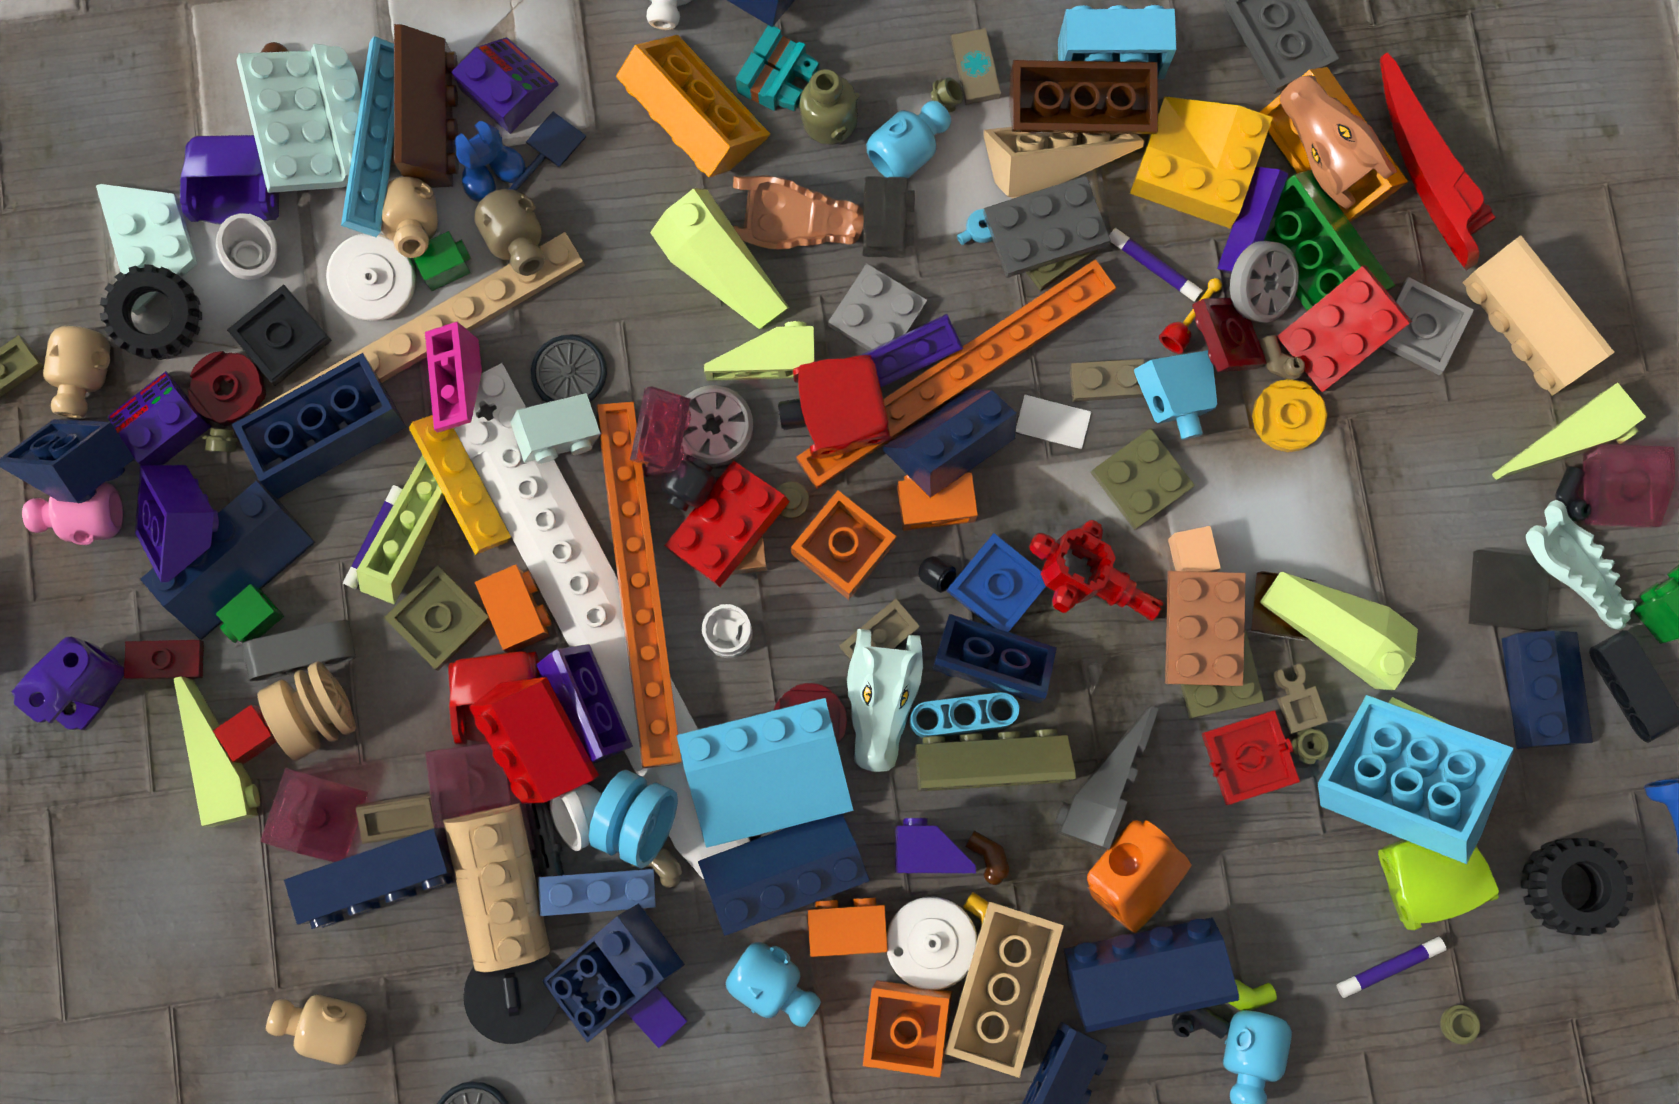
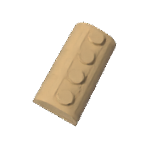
M520 803L443 820L474 969L480 972H492L531 963L548 955L550 946L544 917L539 916L538 888Z

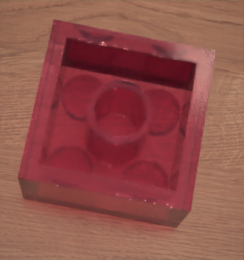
M488 742L433 749L425 752L434 828H445L443 820L512 805L510 781L503 768L495 761L493 750Z

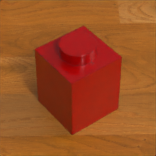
M255 705L248 706L213 730L231 760L245 764L277 742L266 723L261 708Z

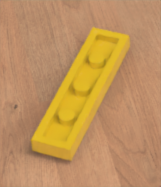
M433 415L413 421L409 429L474 554L477 555L507 543L511 536L454 428L436 432L434 430Z

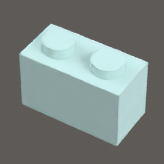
M587 393L518 409L510 422L524 463L536 460L538 464L550 462L556 459L558 454L569 451L572 455L585 453L592 449L593 444L601 434Z

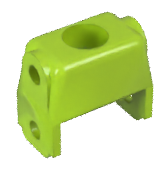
M1404 839L1389 844L1378 851L1379 860L1387 878L1390 896L1401 922H1403L1408 930L1422 928L1421 923L1437 922L1462 915L1487 901H1494L1499 898V890L1494 877L1477 845L1467 864Z

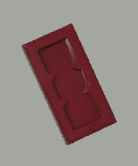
M125 641L124 678L128 680L174 679L180 676L185 678H203L204 641Z

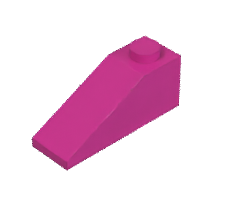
M457 321L425 332L433 424L436 432H442L472 421L482 374L479 339Z

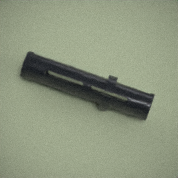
M548 802L524 803L535 847L532 850V855L534 859L537 858L541 877L564 875L560 852L563 851L561 843L557 844Z

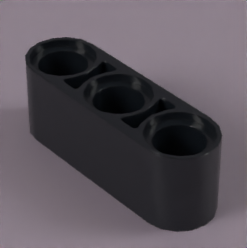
M1622 630L1590 648L1589 654L1593 664L1632 729L1641 740L1649 743L1679 726V708L1639 642L1630 632Z

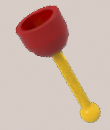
M1218 278L1211 279L1208 282L1207 291L1200 300L1210 298L1213 293L1219 292L1222 289L1221 280ZM1192 309L1183 323H1170L1159 335L1160 342L1168 350L1182 354L1189 345L1192 336L1188 327L1196 317L1194 309Z

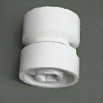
M722 604L712 608L706 614L702 623V634L708 647L720 657L735 658L743 655L749 649L753 640V629L747 614L741 608L734 605Z

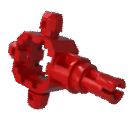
M1089 520L1081 529L1077 528L1067 531L1056 542L1055 538L1044 533H1037L1033 537L1029 549L1040 559L1046 558L1041 571V577L1045 586L1055 591L1052 602L1053 607L1058 611L1067 613L1075 604L1088 601L1093 596H1098L1107 601V604L1110 606L1116 604L1122 608L1127 605L1150 621H1153L1162 609L1160 607L1163 605V601L1136 588L1137 584L1130 579V574L1123 573L1113 567L1116 557L1111 546L1101 541L1103 527L1100 523ZM1069 548L1073 550L1071 554L1080 559L1084 557L1088 559L1086 564L1091 567L1090 572L1093 574L1089 577L1087 584L1084 583L1085 578L1076 573L1068 574L1069 567L1065 565L1066 560L1064 556Z

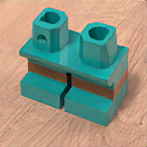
M768 25L754 47V53L751 52L736 77L737 93L773 111L776 110L778 105L796 111L800 104L803 90L791 83L796 76L809 83L813 74L820 70V63L806 54V45L804 43H795L783 36L780 29Z

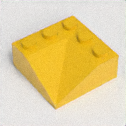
M1164 96L1158 113L1157 134L1150 135L1129 194L1231 229L1240 214L1273 117L1239 105Z

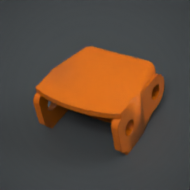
M1134 820L1127 825L1112 843L1110 849L1106 850L1088 872V889L1093 899L1127 929L1136 933L1165 903L1187 874L1192 864L1175 847L1170 838L1154 824L1147 820L1143 823Z

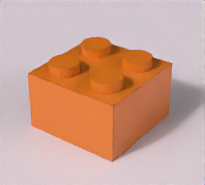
M837 490L791 546V553L845 598L850 600L894 546L896 535Z
M877 980L871 990L863 1066L940 1078L944 1068V1051L947 1044L953 991L925 990L912 985Z

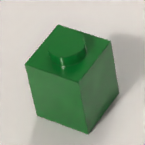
M449 231L430 239L427 250L421 256L414 258L424 281L431 291L471 273L466 264V261L470 260L471 256L462 239L455 242Z
M249 584L216 613L223 622L220 629L234 643L238 640L244 643L260 638L284 617L283 613L263 590L252 584Z

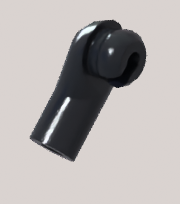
M1568 466L1555 497L1566 506L1568 516L1572 521L1585 520L1591 513V506L1585 500H1581L1577 492L1585 472L1577 467Z
M1206 1007L1177 1013L1172 1018L1173 1031L1180 1037H1189V1033L1204 1028L1222 1039L1230 1027V1022Z

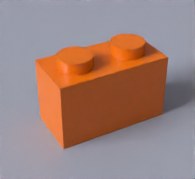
M972 472L965 473L931 498L908 475L904 476V481H898L897 491L903 531L972 523L977 519L978 514Z
M515 564L475 582L503 651L506 653L516 652L550 637L546 627L552 625L544 605L537 606L532 593L538 590L529 571L523 573L522 569Z
M876 898L853 899L854 906L838 907V900L816 901V909H808L810 957L887 952L885 905H876Z

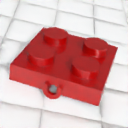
M1275 710L1201 733L1211 760L1209 765L1213 769V777L1217 778L1226 805L1300 782L1290 754L1293 752L1292 743L1289 738L1284 737Z

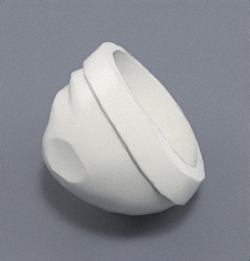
M239 213L230 216L221 224L216 237V248L219 259L227 271L237 278L252 280L261 278L273 269L277 259V243L272 229L266 222L255 215Z
M588 784L579 786L550 800V812L555 828L564 842L575 851L585 848L590 843V823L596 805L602 795L597 789Z

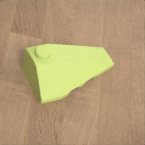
M693 188L663 213L650 232L671 263L757 328L762 329L789 308L707 189Z
M1285 572L1279 573L1260 601L1261 604L1374 689L1395 690L1415 660L1418 629L1390 607Z

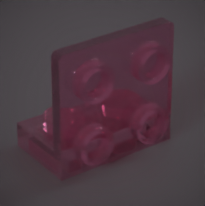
M652 386L644 389L630 457L631 461L642 464L643 476L649 477L677 470L684 455V448L681 446L684 431L688 428L691 420V412L689 410L690 398Z

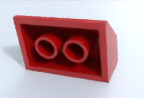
M547 677L501 682L469 706L475 717V724L478 730L486 737L493 750L495 761L503 768L511 783L513 794L520 799L522 804L545 803L599 776Z

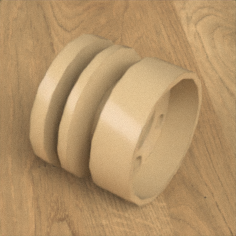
M319 661L309 665V675L303 670L295 672L294 679L297 691L287 681L281 679L260 690L257 694L262 714L270 731L283 751L294 761H298L319 750L320 741L317 731L328 741L334 742L339 738L338 730L342 734L348 735L356 729L351 706L342 686L325 665Z

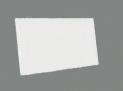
M1024 395L1016 432L1082 449L1091 411Z

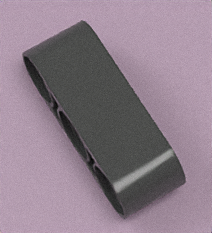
M348 620L323 623L242 643L249 681L277 678L294 674L299 670L307 671L309 665L316 661L322 662L325 666H330L356 658Z

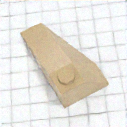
M1012 127L984 130V140L995 184L1008 197L1013 199L1067 182L1140 149L1144 144V140L1137 134L1012 132Z

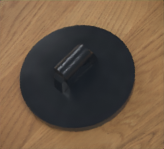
M543 957L531 963L492 972L476 971L473 967L465 982L463 999L466 1014L474 1028L486 1038L502 1044H519L540 1035L551 1024L559 1008V1003L542 982L545 977L554 971L550 962Z

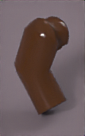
M974 830L965 847L984 857L986 865L985 880L989 884L999 885L1004 878L1008 877L1010 869L1004 849L998 843Z

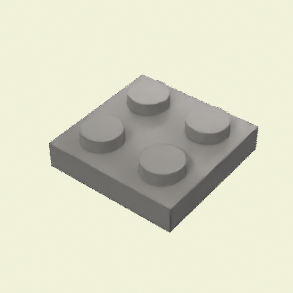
M866 263L828 321V326L870 351L908 333L926 307L927 300Z
M1408 277L1404 281L1395 301L1411 319L1412 323L1381 347L1440 375L1444 372L1474 309Z

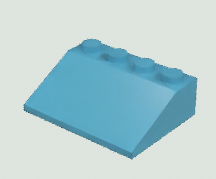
M1366 695L1318 782L1320 805L1467 864L1485 828L1512 757L1513 748Z
M826 698L676 735L706 848L854 811Z

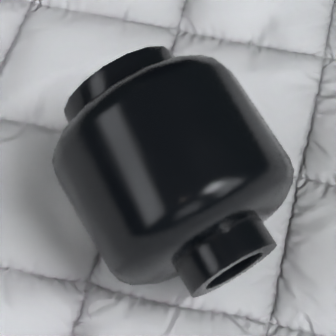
M686 455L685 459H675L661 485L662 490L669 495L667 503L687 512L689 506L694 508L701 507L706 499H708L716 483V478L711 473L713 467L690 455Z

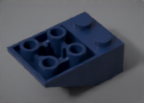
M638 903L616 916L545 977L542 982L588 1043L658 988L685 964Z

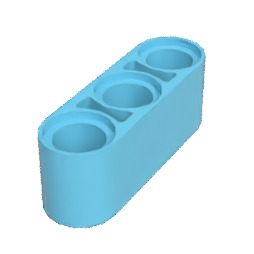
M1001 692L927 701L918 704L914 708L909 724L911 730L921 738L997 730L1010 726L1017 719L1020 707L1018 701L1012 695ZM1003 701L1009 705L1011 715L1008 720L999 721L992 715L991 706L994 702ZM959 706L969 707L974 714L973 722L969 725L959 724L954 718V710ZM924 710L933 712L937 718L936 727L931 730L920 728L916 721L919 712Z

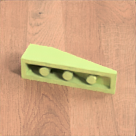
M1616 383L1495 471L1492 476L1498 480L1603 447L1614 440L1621 444L1638 432L1635 425L1646 418V416L1620 384Z
M423 454L356 570L361 592L392 604L396 603L407 583L445 498Z
M182 676L174 678L201 825L215 827L258 816L256 808L260 806L258 788L255 784H252L242 763L231 760L213 732L220 725L194 680Z

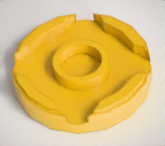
M1288 379L1276 381L1264 389L1255 401L1252 413L1254 429L1261 440L1273 449L1284 452L1300 451L1313 444L1324 431L1327 420L1325 402L1320 394L1317 395L1312 389L1313 387L1306 382Z

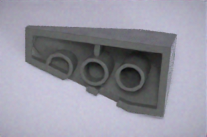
M1150 706L1145 709L1075 792L1069 804L1062 802L1055 819V823L1060 824L1058 834L1097 850L1110 849L1127 801L1120 799L1122 792L1127 793L1131 784L1135 781L1138 765L1134 764L1136 756L1139 758L1142 756L1159 710L1158 708Z

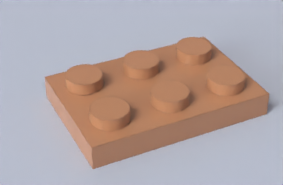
M1168 571L1166 684L1243 686L1246 573Z

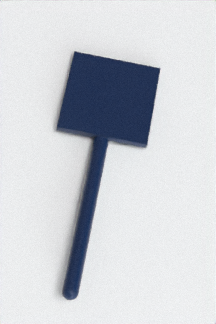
M553 111L526 141L529 146L540 154L509 189L517 191L545 158L560 168L583 142L586 135Z

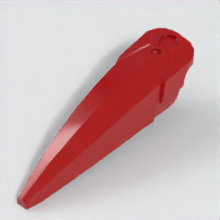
M1387 52L1381 56L1380 66L1386 103L1401 155L1427 212L1452 253L1467 271L1478 263L1480 254L1478 246L1471 235L1495 220L1496 217L1492 213L1491 207L1483 202L1484 196L1482 191L1454 157L1410 88L1398 64Z

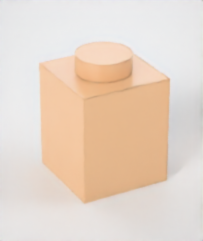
M1211 526L1176 532L1168 539L1175 571L1217 572L1221 569Z

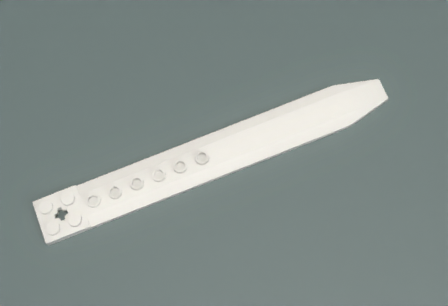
M501 363L481 374L472 421L454 427V430L477 470L569 647L590 644L633 747L625 750V753L636 774L644 777L647 780L648 786L656 782L673 789L677 793V810L669 837L678 852L703 878L698 864L699 860L750 842V839L748 837L706 848L683 761L677 765L642 769L618 578L555 460L538 464L536 460L524 463L510 422L516 411L526 408L506 368ZM485 404L488 406L495 405L497 408L492 412L494 418L490 421L485 417L478 418L481 406ZM671 679L678 735L698 730Z

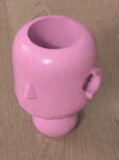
M104 482L96 488L97 493L91 499L79 504L57 501L51 496L49 501L41 498H32L23 506V522L25 527L31 532L42 533L49 528H53L55 534L64 541L73 542L78 545H89L93 540L110 539L119 532L123 523L121 497L112 484Z

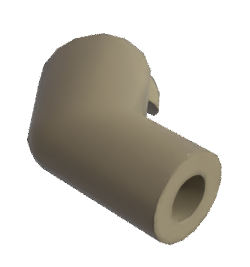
M1277 335L1267 336L1259 340L1267 362L1266 367L1270 373L1288 380L1297 379L1302 375L1305 370L1304 361L1300 357H1292L1282 353Z
M661 848L656 858L646 867H652L661 877L660 883L663 886L675 887L681 881V865L667 849Z

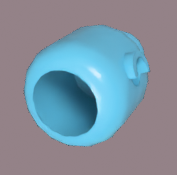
M938 101L927 102L921 108L919 115L906 110L897 112L868 139L866 147L869 159L885 178L895 182L905 181L934 156L936 152V139L934 135L943 133L950 127L951 116L947 109Z
M754 942L748 946L725 982L729 994L750 1008L752 1013H757L764 1018H772L782 1010L789 1015L790 1021L799 1027H805L821 1004L820 998L815 993L803 991L797 987L801 975L798 967L790 961L789 954L780 947H770L762 942Z
M1240 1010L1232 1017L1228 1036L1224 1043L1226 1047L1223 1057V1066L1228 1071L1238 1074L1237 1082L1230 1090L1229 1096L1232 1104L1267 1103V1095L1264 1091L1265 1083L1276 1082L1281 1079L1287 1066L1292 1038L1291 1027L1287 1021L1273 1015L1249 1010Z

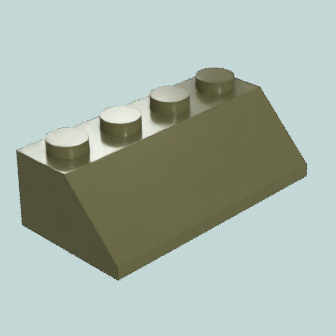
M1057 729L1036 730L1035 737L1020 738V731L997 733V740H983V734L960 735L961 742L948 743L945 742V736L923 737V744H916L915 746L918 792L1070 782L1076 779V773L1068 735L1058 736Z

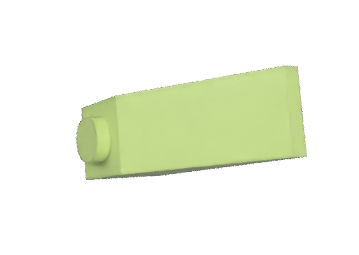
M800 321L787 322L785 327H776L704 364L707 381L794 378V368L802 364L815 362L814 326H806V323Z

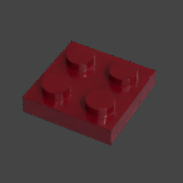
M1204 298L1192 304L1196 315V325L1204 335L1209 349V359L1216 367L1217 372L1254 370L1267 364L1251 320L1242 317L1237 312L1231 298Z

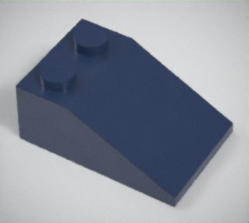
M53 419L1 457L0 468L57 501L79 504L91 499L97 493L96 488L105 481H111L121 476L125 472L124 467L135 458L111 422Z

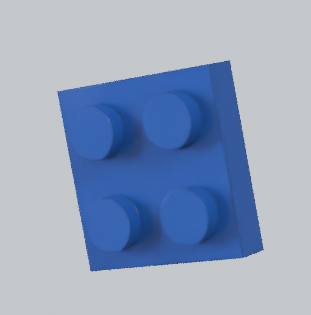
M993 533L949 586L947 592L988 626L1009 632L1046 586L1041 577V570Z

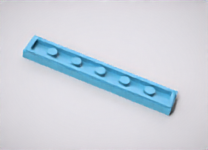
M374 36L369 42L341 226L377 237L382 227V211L387 193L394 145V44Z

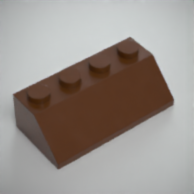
M394 24V163L403 177L418 178L431 188L453 187V174H458L459 171L456 152L453 153V141L458 136L457 120L453 119L452 107L458 106V92L456 85H452L451 73L458 66L456 52L450 50L445 38L402 24Z
M1013 60L1009 88V111L1012 132L1157 134V62Z

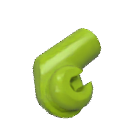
M1235 980L1239 1000L1229 1002L1228 1004L1238 1010L1252 1011L1276 1001L1277 994L1270 983L1252 989L1239 980Z

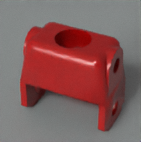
M859 355L844 359H826L802 364L793 369L794 382L798 383L803 417L808 432L815 444L810 446L812 459H823L846 454L862 447L883 443L891 438L877 369L871 355Z
M518 651L465 658L449 663V710L452 736L455 744L466 745L467 740L488 742L484 734L478 730L475 724V717L469 706L501 682L539 678L540 672L536 665L539 663V658L536 651L528 653Z

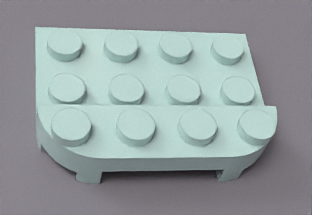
M313 44L311 51L239 53L237 64L268 193L347 187L361 90L355 68L348 59L345 50L338 46L330 47L323 44Z

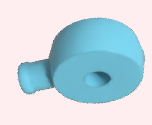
M984 209L976 210L968 217L966 230L957 235L961 245H964L971 239L978 243H987L993 240L983 214ZM984 224L986 227L981 228L979 225Z

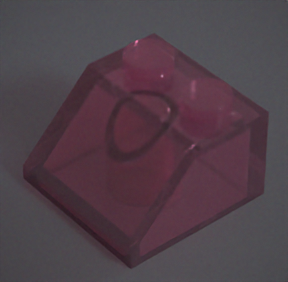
M1599 444L1583 453V471L1585 472L1584 500L1591 506V513L1584 520L1585 525L1661 527L1675 486L1674 447Z
M285 768L260 842L331 862L345 859L358 825L356 807L358 804L365 803L368 792L306 772Z

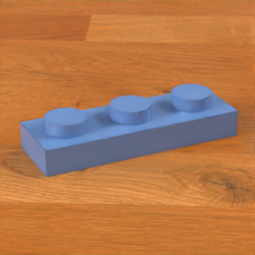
M654 869L538 877L539 916L628 910L638 903L642 908L656 907Z

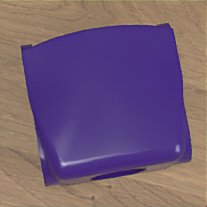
M254 135L195 136L187 142L185 161L180 178V204L183 214L191 222H198L200 220L208 223L222 224L230 216L239 213L255 215L264 222L277 220L279 217L280 192L268 193Z
M72 636L65 637L33 666L11 691L14 696V704L36 722L48 721L52 723L56 719L69 730H76L78 728L84 730L100 712L124 677V667L119 664L115 657L107 654L97 645ZM70 701H73L76 704V711L72 715H67L64 708Z

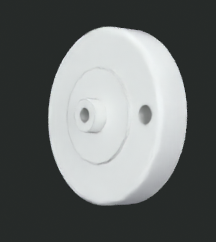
M363 233L348 238L335 249L327 266L326 279L333 300L344 312L361 320L381 321L399 314L409 304L416 289L417 275L412 258L404 257L398 253L394 247V241L384 235L379 234L377 237H373Z
M940 897L918 898L904 905L892 918L886 934L887 956L894 971L908 984L925 990L945 989L955 985L968 974L978 940L977 932L969 915L956 903Z

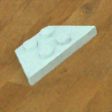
M106 184L96 185L120 272L126 274L129 272V267L138 266L139 268H144V264H149L157 268H167L181 276L185 275L197 264L180 202L174 194ZM149 292L140 296L135 301L132 312L136 315L143 314L147 310L145 305L159 292Z

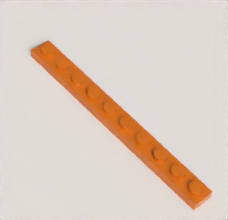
M1093 260L964 345L963 349L952 353L884 398L891 436L889 440L880 444L862 447L846 454L823 459H812L809 448L796 456V460L816 489L820 488L1114 293L1116 290L1115 285L1097 260Z
M634 402L598 404L596 412L598 427L601 433L600 443L642 769L677 765L682 761L676 736L678 735Z

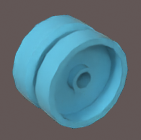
M623 770L619 772L603 791L594 810L589 830L590 845L611 856L619 852L620 859L641 869L648 866L658 855L672 828L678 804L677 793L673 789L656 782L648 786L647 780L644 777L631 771Z

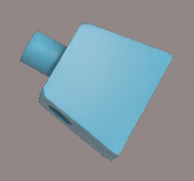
M1208 350L1152 359L1134 369L1135 376L1155 422L1177 421L1181 440L1203 435L1198 416L1215 409L1217 406L1214 368L1209 359Z

